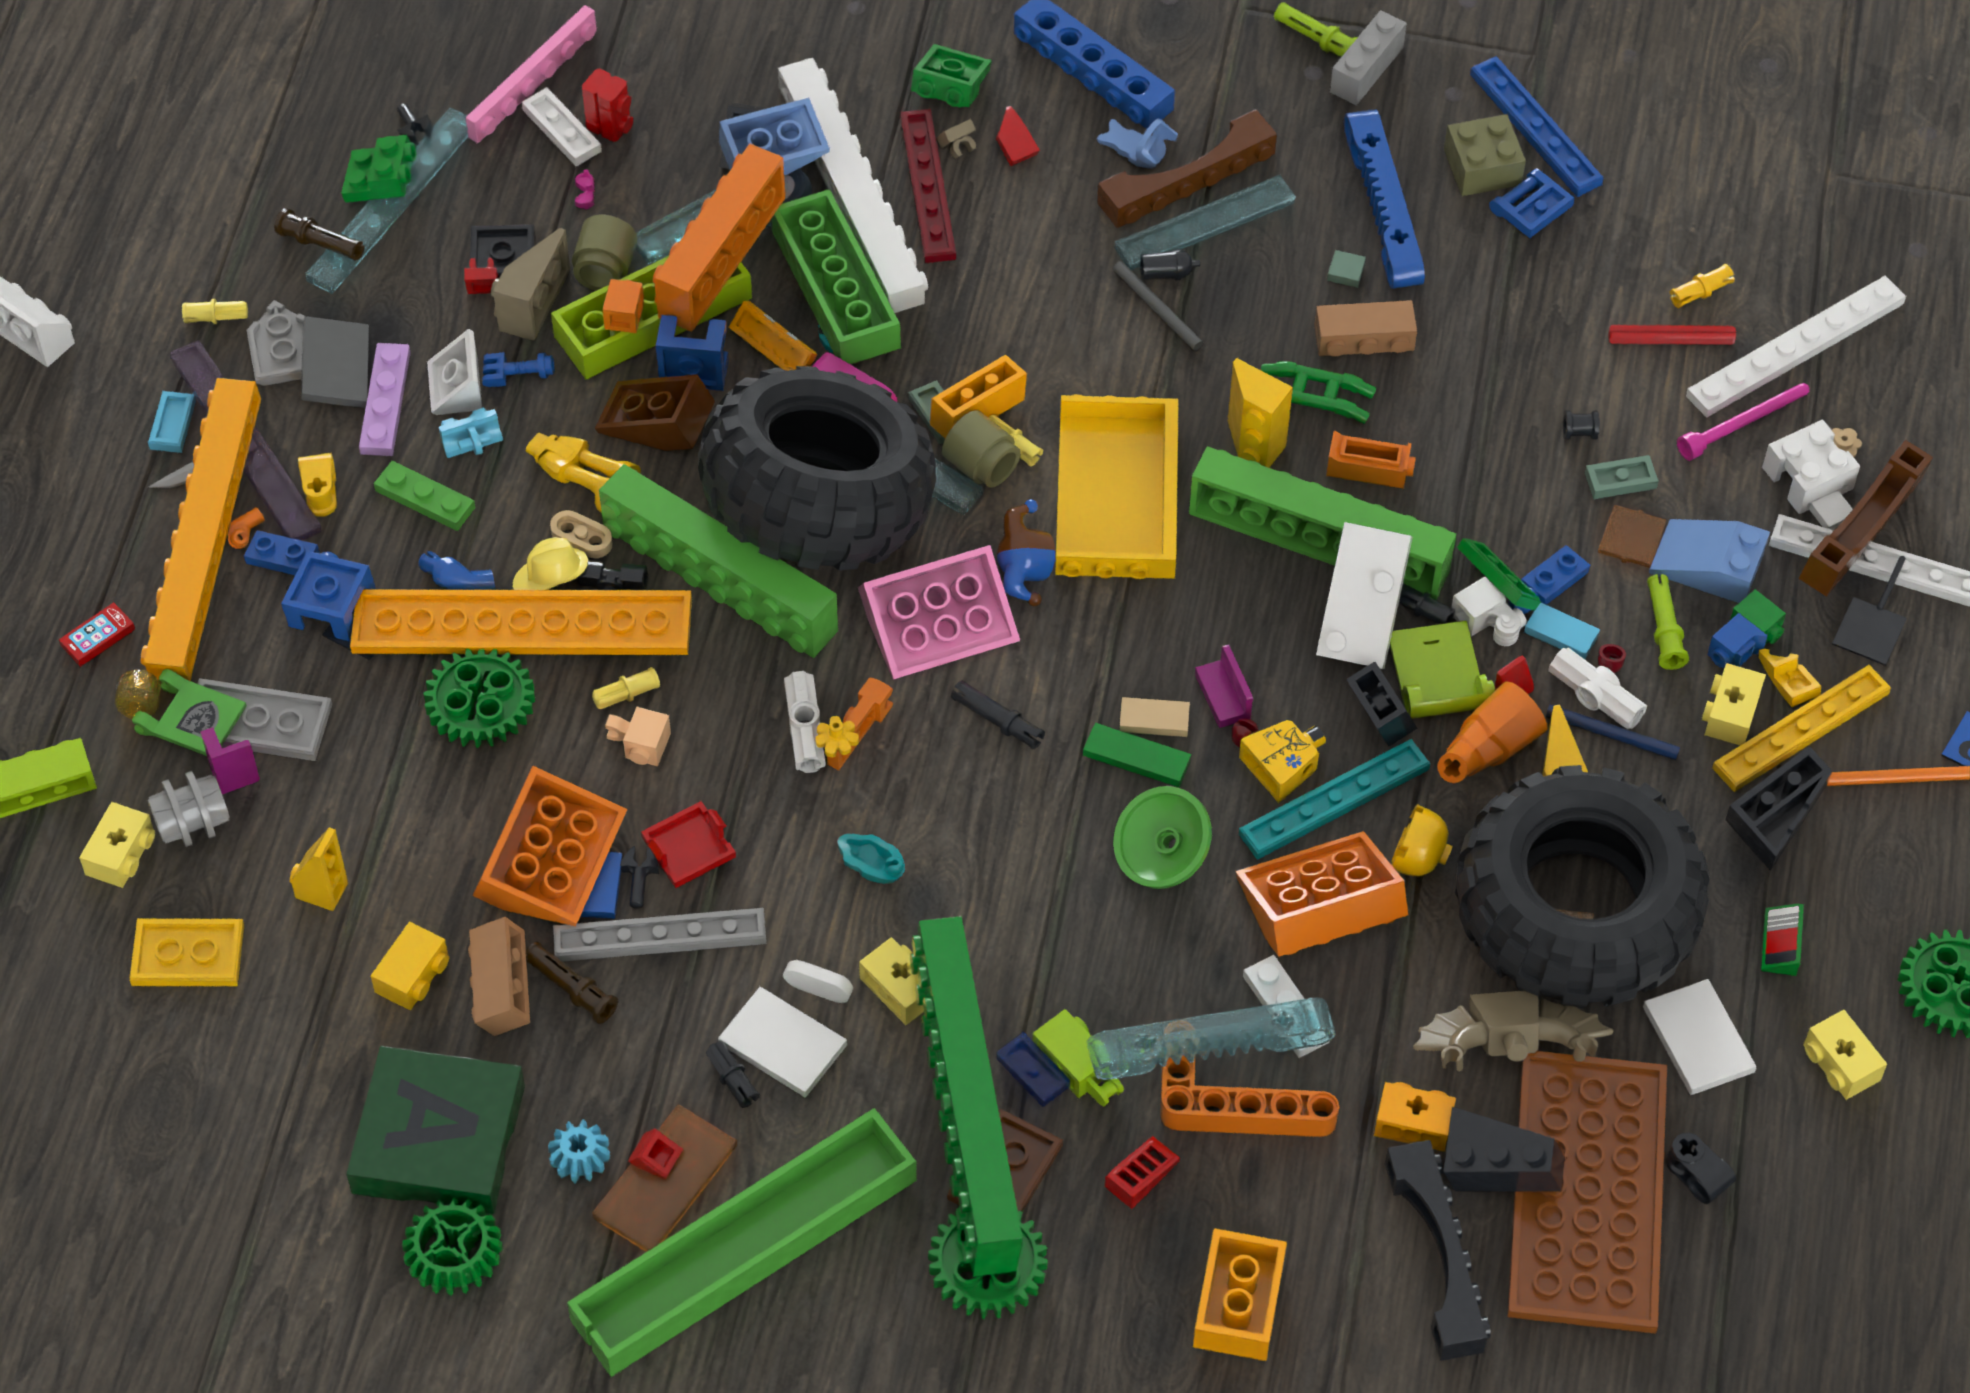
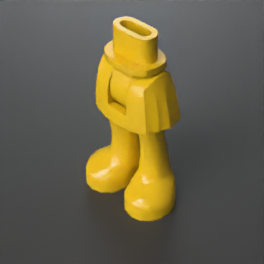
M542 433L536 434L528 443L526 453L534 456L535 462L555 480L561 483L574 482L591 490L595 494V506L601 513L599 489L623 464L641 474V468L632 462L616 461L588 451L589 444L587 440L569 436H560L558 438L554 434L549 437ZM584 466H587V467H589V468H592V469H594V470H596V471H598V472H600V473H602V474L608 476L609 478L600 476V475L595 474V473H592V472H590V471H587V470L583 469V467H584Z

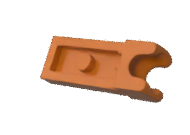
M871 677L858 692V704L856 707L851 706L843 719V723L851 721L855 724L853 732L859 735V742L876 720L881 723L893 706V702L888 700L893 692V688ZM851 746V752L846 755H841L839 750H837L835 757L827 756V765L840 770L856 746Z

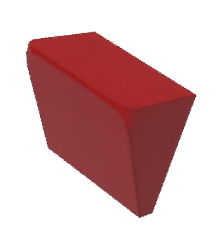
M1523 655L1517 657L1497 672L1494 685L1495 690L1507 681L1516 684L1528 695L1533 692L1534 683L1526 658Z
M654 1128L642 1136L628 1162L655 1176L666 1179L683 1148Z

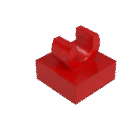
M471 258L470 268H465L464 271L467 293L491 294L494 280L496 278L499 279L497 267L495 268L493 259L488 258V266L486 268H477L476 259Z

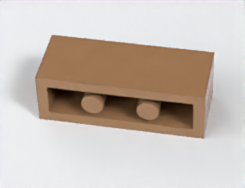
M1412 300L1316 306L1314 327L1319 356L1368 355L1381 352L1401 353L1414 351L1417 327Z
M506 917L469 930L470 945L468 953L471 958L472 976L470 977V985L473 990L472 1017L474 1023L493 1036L529 1024L530 1011L524 930Z

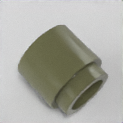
M594 215L587 218L583 222L572 256L573 273L577 281L583 286L597 291L609 285L610 279L620 280L626 277L638 241L635 230L627 222L614 216Z
M978 410L963 416L949 431L942 446V456L976 484L984 483L990 488L1000 485L1010 476L1017 466L1021 455L1020 449L1015 446L1014 438Z

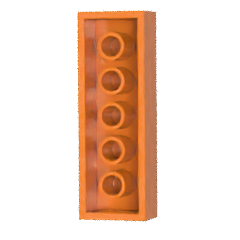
M750 143L742 154L739 153L736 156L732 169L727 176L723 175L715 193L711 198L708 197L704 201L700 214L695 220H691L688 223L683 238L679 243H674L668 259L663 265H659L654 272L653 283H655V303H657L658 318L661 319V315L676 316V326L690 332L694 330L784 201L785 181L782 156Z

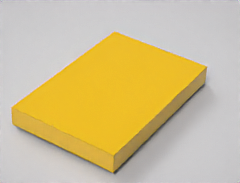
M137 918L130 972L131 986H238L244 932L243 919Z

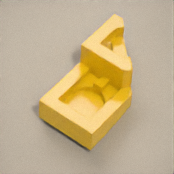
M1769 649L1759 650V659L1765 671L1791 707L1821 695V685L1803 665L1798 664L1799 655L1790 653L1788 657L1771 655Z

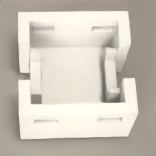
M1823 419L1768 444L1762 466L1774 483L1780 480L1781 473L1787 471L1793 478L1787 500L1798 514L1808 511L1811 502L1835 491L1844 494L1853 490L1860 469V465L1849 451L1845 452L1839 449L1833 442L1835 434Z

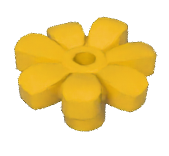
M832 716L829 725L820 723L817 726L816 731L818 735L815 737V744L819 748L825 747V755L833 758L837 750H839L841 755L850 753L851 746L858 745L859 735L853 732L855 730L853 722L846 721L842 723L839 716Z

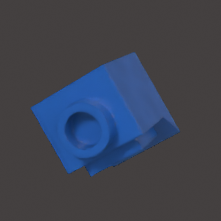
M1738 613L1712 636L1707 655L1721 668H1725L1726 663L1740 667L1753 654H1759V650L1764 649L1768 635Z

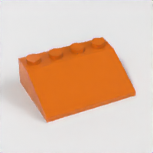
M532 766L472 896L504 911L576 926L627 809Z
M1364 831L1235 871L1237 880L1260 929L1278 957L1291 955L1301 949L1317 944H1326L1333 939L1348 934H1357L1364 929L1380 924H1388L1396 919L1408 916L1403 878Z

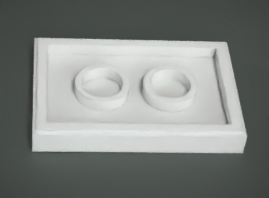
M1709 979L1644 1002L1643 1008L1690 1095L1755 1073L1756 1065Z
M762 987L757 989L718 1037V1041L724 1042L729 1051L805 1098L847 1046V1039Z

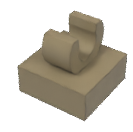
M969 119L944 131L936 140L941 149L951 145L950 153L957 159L962 155L959 143L965 144L969 152L976 148L975 141L969 136L976 128L972 120Z

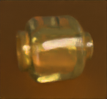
M139 669L130 670L122 674L117 681L115 706L123 716L130 719L138 711L152 716L159 707L161 684L158 678L148 671Z

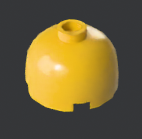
M1417 804L1409 817L1412 819L1411 824L1404 828L1391 860V865L1397 872L1409 876H1424L1432 872L1438 863L1445 865L1452 850V846L1447 844L1449 831L1444 820L1433 811Z

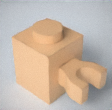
M636 707L631 722L610 714L605 725L606 729H609L607 739L623 741L625 758L640 765H659L671 735L669 715Z

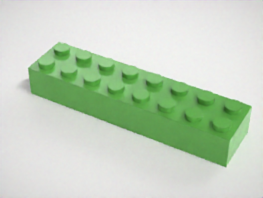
M1208 446L1192 475L1189 514L1334 566L1336 564L1344 522L1412 536L1413 539L1403 583L1423 594L1429 592L1431 598L1435 600L1438 599L1450 573L1457 533L1448 531L1444 527L1419 521L1413 516L1399 514L1379 504H1371L1359 500L1350 494L1339 493L1325 488L1319 483L1308 482L1294 477L1287 472H1279L1262 466L1256 461H1248L1231 455L1227 451L1217 450Z
M623 464L599 489L603 525L610 530L613 538L622 539L630 544L637 553L648 555L656 560L663 569L667 571L672 570L682 576L689 585L693 587L698 586L703 589L716 602L727 604L735 609L742 618L746 620L751 619L761 625L768 634L779 636L787 641L797 652H804L815 658L838 632L837 594L781 559L777 561L758 553L759 547L752 543H741L727 532V526L629 466Z

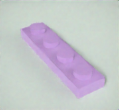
M377 343L359 444L361 455L393 456L411 353L409 345Z

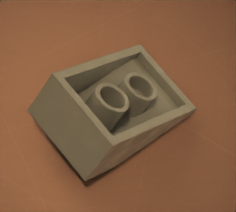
M557 229L506 266L500 279L496 278L494 280L491 296L494 297L495 301L494 316L497 317L499 331L535 341L570 271L566 229Z

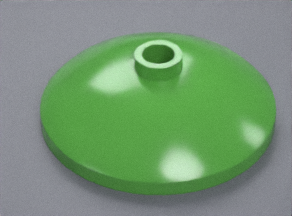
M1160 786L1149 789L1135 797L1126 806L1118 819L1113 839L1116 860L1122 871L1131 880L1144 887L1164 889L1176 886L1190 878L1204 862L1212 837L1210 818L1203 804L1186 790L1173 786ZM1176 839L1175 845L1169 848L1170 841Z

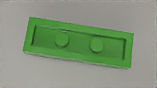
M394 461L390 462L374 482L376 492L456 531L460 529L476 508L473 499Z

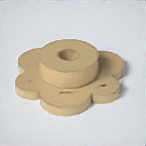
M1839 428L1832 429L1835 434L1833 442L1836 446L1845 452L1849 451L1855 457L1857 450L1862 446L1861 440L1857 439L1856 431L1851 428L1843 430Z

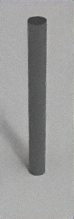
M1122 261L1114 265L1113 271L1194 351L1202 347L1203 341Z

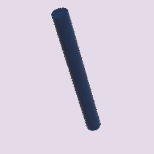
M1549 705L1546 717L1551 718L1553 706L1555 705ZM1562 708L1569 725L1674 760L1677 759L1680 751L1679 746Z

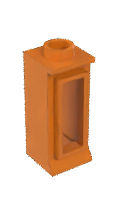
M1334 431L1326 476L1404 489L1406 476L1413 477L1416 457H1410L1412 443H1408V446L1345 436Z

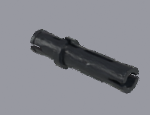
M964 680L959 681L955 685V688L963 693L952 690L951 699L958 701L1000 727L1001 733L1004 735L1016 737L1031 749H1036L1041 744L1040 741L1030 736V734L1036 738L1044 739L1045 731L1023 719L1020 712L1017 710L1010 711L967 684Z

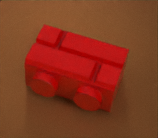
M600 68L595 69L582 85L586 129L597 135L602 134V137L615 142L623 134H627L633 125L634 119L630 116L629 110L632 99L628 95L626 80L617 76L611 77V73Z

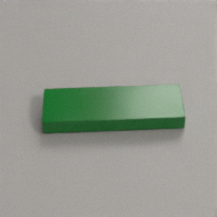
M1468 538L1461 540L1457 548L1514 605L1533 611L1537 609L1541 603L1540 598L1484 543Z
M1098 723L1094 724L1083 749V756L1176 787H1180L1191 761V754Z

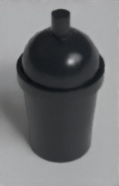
M1180 249L1140 255L1142 279H1175V281H1178L1188 276L1192 271V267L1200 266V260L1192 261L1191 256Z

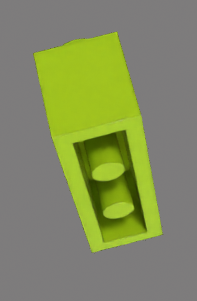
M82 739L65 740L52 747L29 751L22 756L9 760H1L0 818L97 789Z

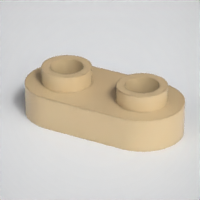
M570 510L561 511L551 519L552 537L567 538L573 548L583 551L587 557L601 558L611 551L613 545L612 535L606 526ZM572 530L570 533H565L564 531Z

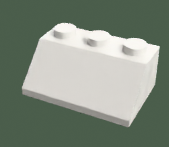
M0 277V335L46 367L50 366L75 343L71 332V323L63 315H56L50 311L40 299H32L25 294L18 284H11Z

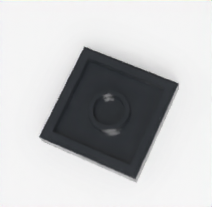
M534 225L471 226L470 260L475 258L477 268H486L488 266V258H492L495 268L497 267L499 279L506 266L535 246Z

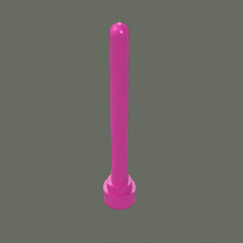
M1805 383L1798 384L1703 433L1688 432L1677 439V447L1680 454L1688 461L1701 456L1708 444L1809 393V386Z

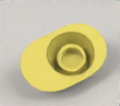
M547 538L534 546L527 558V564L516 573L513 579V589L549 590L557 585L574 580L584 573L588 566V557L583 551L573 548L567 538Z

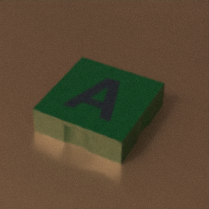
M380 1046L346 1173L351 1194L398 1201L420 1200L435 1204L440 1199L444 1206L450 1205L452 1198L455 1197L458 1200L459 1206H462L469 1199L473 1204V1209L482 1205L487 1214H494L505 1171L506 1148L515 1130L525 1089L522 1067L519 1065Z

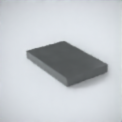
M304 317L300 400L359 408L366 407L369 324Z

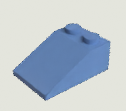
M809 98L720 121L719 143L730 170L736 156L739 153L742 154L749 143L782 156L784 176L830 152L829 145Z
M1670 519L1649 573L1653 575L1658 574L1659 577L1661 574H1664L1671 581L1740 603L1749 594L1763 558L1770 532L1739 521Z

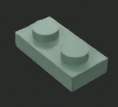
M1650 455L1586 465L1585 476L1593 499L1657 489L1659 482Z

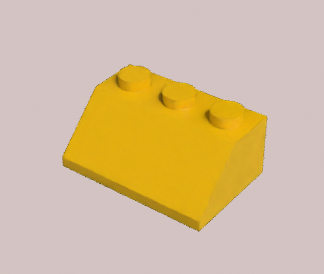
M1236 358L1233 361L1228 412V424L1239 458L1256 461L1262 466L1270 468L1287 444L1293 387Z

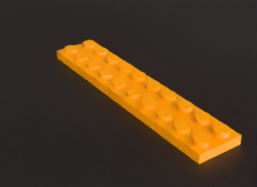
M363 589L354 608L350 648L352 654H465L466 649H470L472 654H478L479 649H484L485 654H490L493 649H497L498 654L508 652L510 654L688 655L692 593L691 590Z

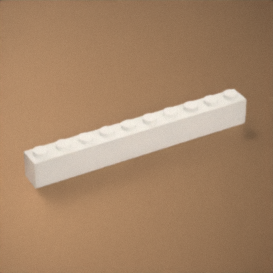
M813 58L779 67V89L786 103L809 98L830 148L829 153L814 161L828 190H831L894 313L925 304V290H928L926 276L923 271L918 272L916 268L915 254L912 248L907 249L905 245L902 227L900 225L896 226L893 221L894 214L890 203H884L882 199L881 185L877 179L873 180L871 166L867 157L862 158L860 154L861 150L857 136L855 134L851 135L849 132L848 118L844 112L840 113L838 99L834 90L829 91L827 87L828 81L824 69H818Z

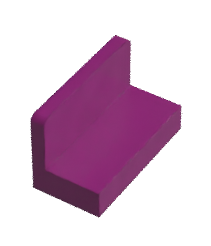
M1229 644L1222 646L1221 660L1195 667V677L1219 728L1235 724L1239 719H1251L1253 702L1251 691Z
M213 727L200 732L210 769L217 780L222 795L260 780L249 740L222 748Z

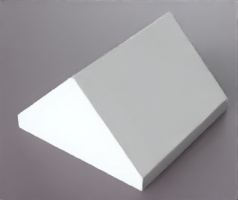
M468 329L427 361L431 413L435 415L471 412L482 408L474 332Z

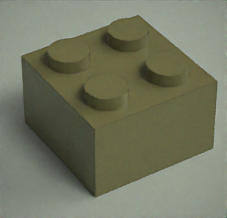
M1507 114L1447 125L1444 151L1462 196L1515 187L1522 182L1526 160Z

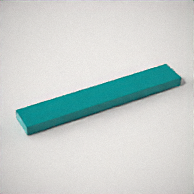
M1410 739L1240 827L1238 835L1258 860L1421 775L1430 769L1431 763L1414 741Z

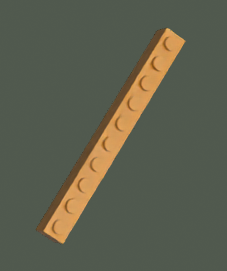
M217 378L214 390L209 391L207 399L209 411L207 418H203L201 421L200 434L202 438L200 445H196L194 448L193 472L187 475V495L185 502L182 501L179 506L178 517L180 522L178 530H174L172 533L171 557L167 558L164 563L163 587L158 588L156 594V615L152 616L149 621L148 645L143 646L141 652V664L145 666L150 679L159 680L162 671L169 669L184 679L191 680L261 403V397L255 381Z

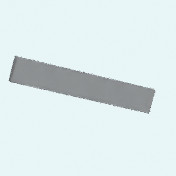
M764 908L577 923L576 926L567 924L553 925L555 956L561 961L766 944Z

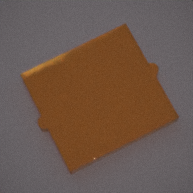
M1614 505L1598 553L1621 559L1622 563L1628 561L1650 568L1666 520L1645 514L1641 509L1635 511Z

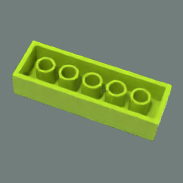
M669 256L620 279L631 280L643 285L644 307L637 334L605 329L602 309L609 285L551 313L554 337L586 380L656 346L661 319L658 318L657 303H655L656 292L653 275L659 265H663ZM740 262L697 325L743 303V301L752 299L751 274L742 262ZM676 326L674 336L686 331V329Z

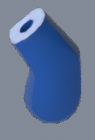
M427 551V555L423 553L419 559L420 569L431 574L434 582L444 589L496 590L492 570L470 571L454 558H441L432 551Z

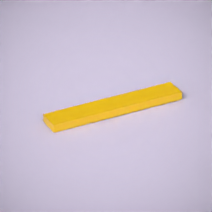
M1867 665L1713 763L1712 769L1733 792H1736L1889 695L1891 687L1870 665Z

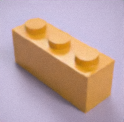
M1007 355L1002 356L934 396L931 400L930 426L946 438L952 427L969 412L978 410L987 417L991 415L999 416L1025 400L1027 373Z

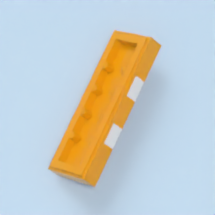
M743 301L729 326L737 335L779 368L786 371L796 370V366L811 367L818 355L750 301Z

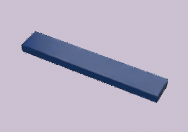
M1497 56L1471 68V77L1505 115H1508L1513 125L1576 197L1603 184L1604 177Z

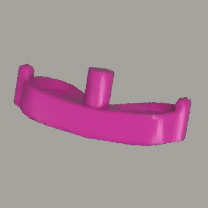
M585 169L584 173L577 175L575 178L576 186L584 191V193L575 198V206L589 209L594 205V178L588 169Z

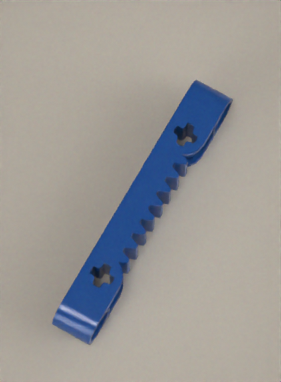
M1378 110L1346 113L1344 116L1345 135L1353 163L1361 170V177L1364 178V187H1367V196L1370 197L1369 204L1373 206L1372 215L1376 216L1375 225L1379 226L1378 235H1381V245H1385L1381 252V259L1391 289L1422 285L1425 280L1422 256Z

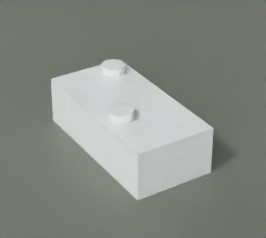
M1344 522L1316 655L1366 666L1376 662L1380 669H1385L1413 539L1412 536Z

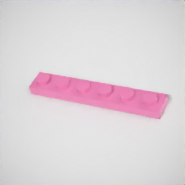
M584 5L466 117L468 137L471 140L479 143L485 136L493 133L496 126L504 118L512 115L523 100L532 96L542 82L552 77L561 64L571 59L580 46L593 38L597 31L595 11Z

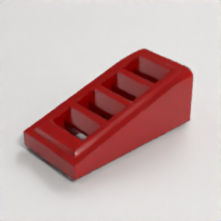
M1152 1136L1105 1177V1188L1133 1209L1180 1161V1157ZM1153 1149L1166 1159L1163 1163L1150 1154ZM1145 1159L1156 1169L1151 1171L1141 1161ZM1136 1167L1146 1177L1142 1179L1132 1170ZM1128 1176L1137 1185L1133 1187L1124 1178Z

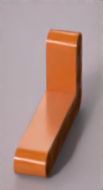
M1182 1021L1173 1022L1165 1028L1162 1046L1160 1116L1163 1124L1169 1129L1314 1137L1327 1136L1335 1130L1339 1103L1336 1097L1329 1092L1195 1086V1030L1191 1025ZM1175 1041H1180L1185 1043L1186 1045L1175 1046L1172 1043ZM1181 1073L1185 1075V1077L1174 1078L1173 1076H1171V1074ZM1181 1105L1185 1109L1177 1111L1170 1108V1106ZM1214 1106L1218 1107L1220 1111L1210 1112L1206 1108ZM1252 1108L1257 1112L1248 1114L1242 1111V1109ZM1285 1109L1291 1111L1293 1114L1282 1115L1278 1111ZM1323 1111L1329 1114V1116L1320 1117L1315 1112Z

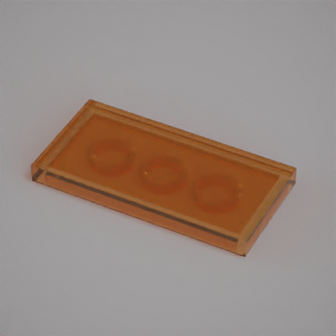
M679 1104L658 1129V1131L683 1148L667 1178L662 1179L630 1164L592 1212L593 1219L646 1252L664 1241L737 1147V1140Z

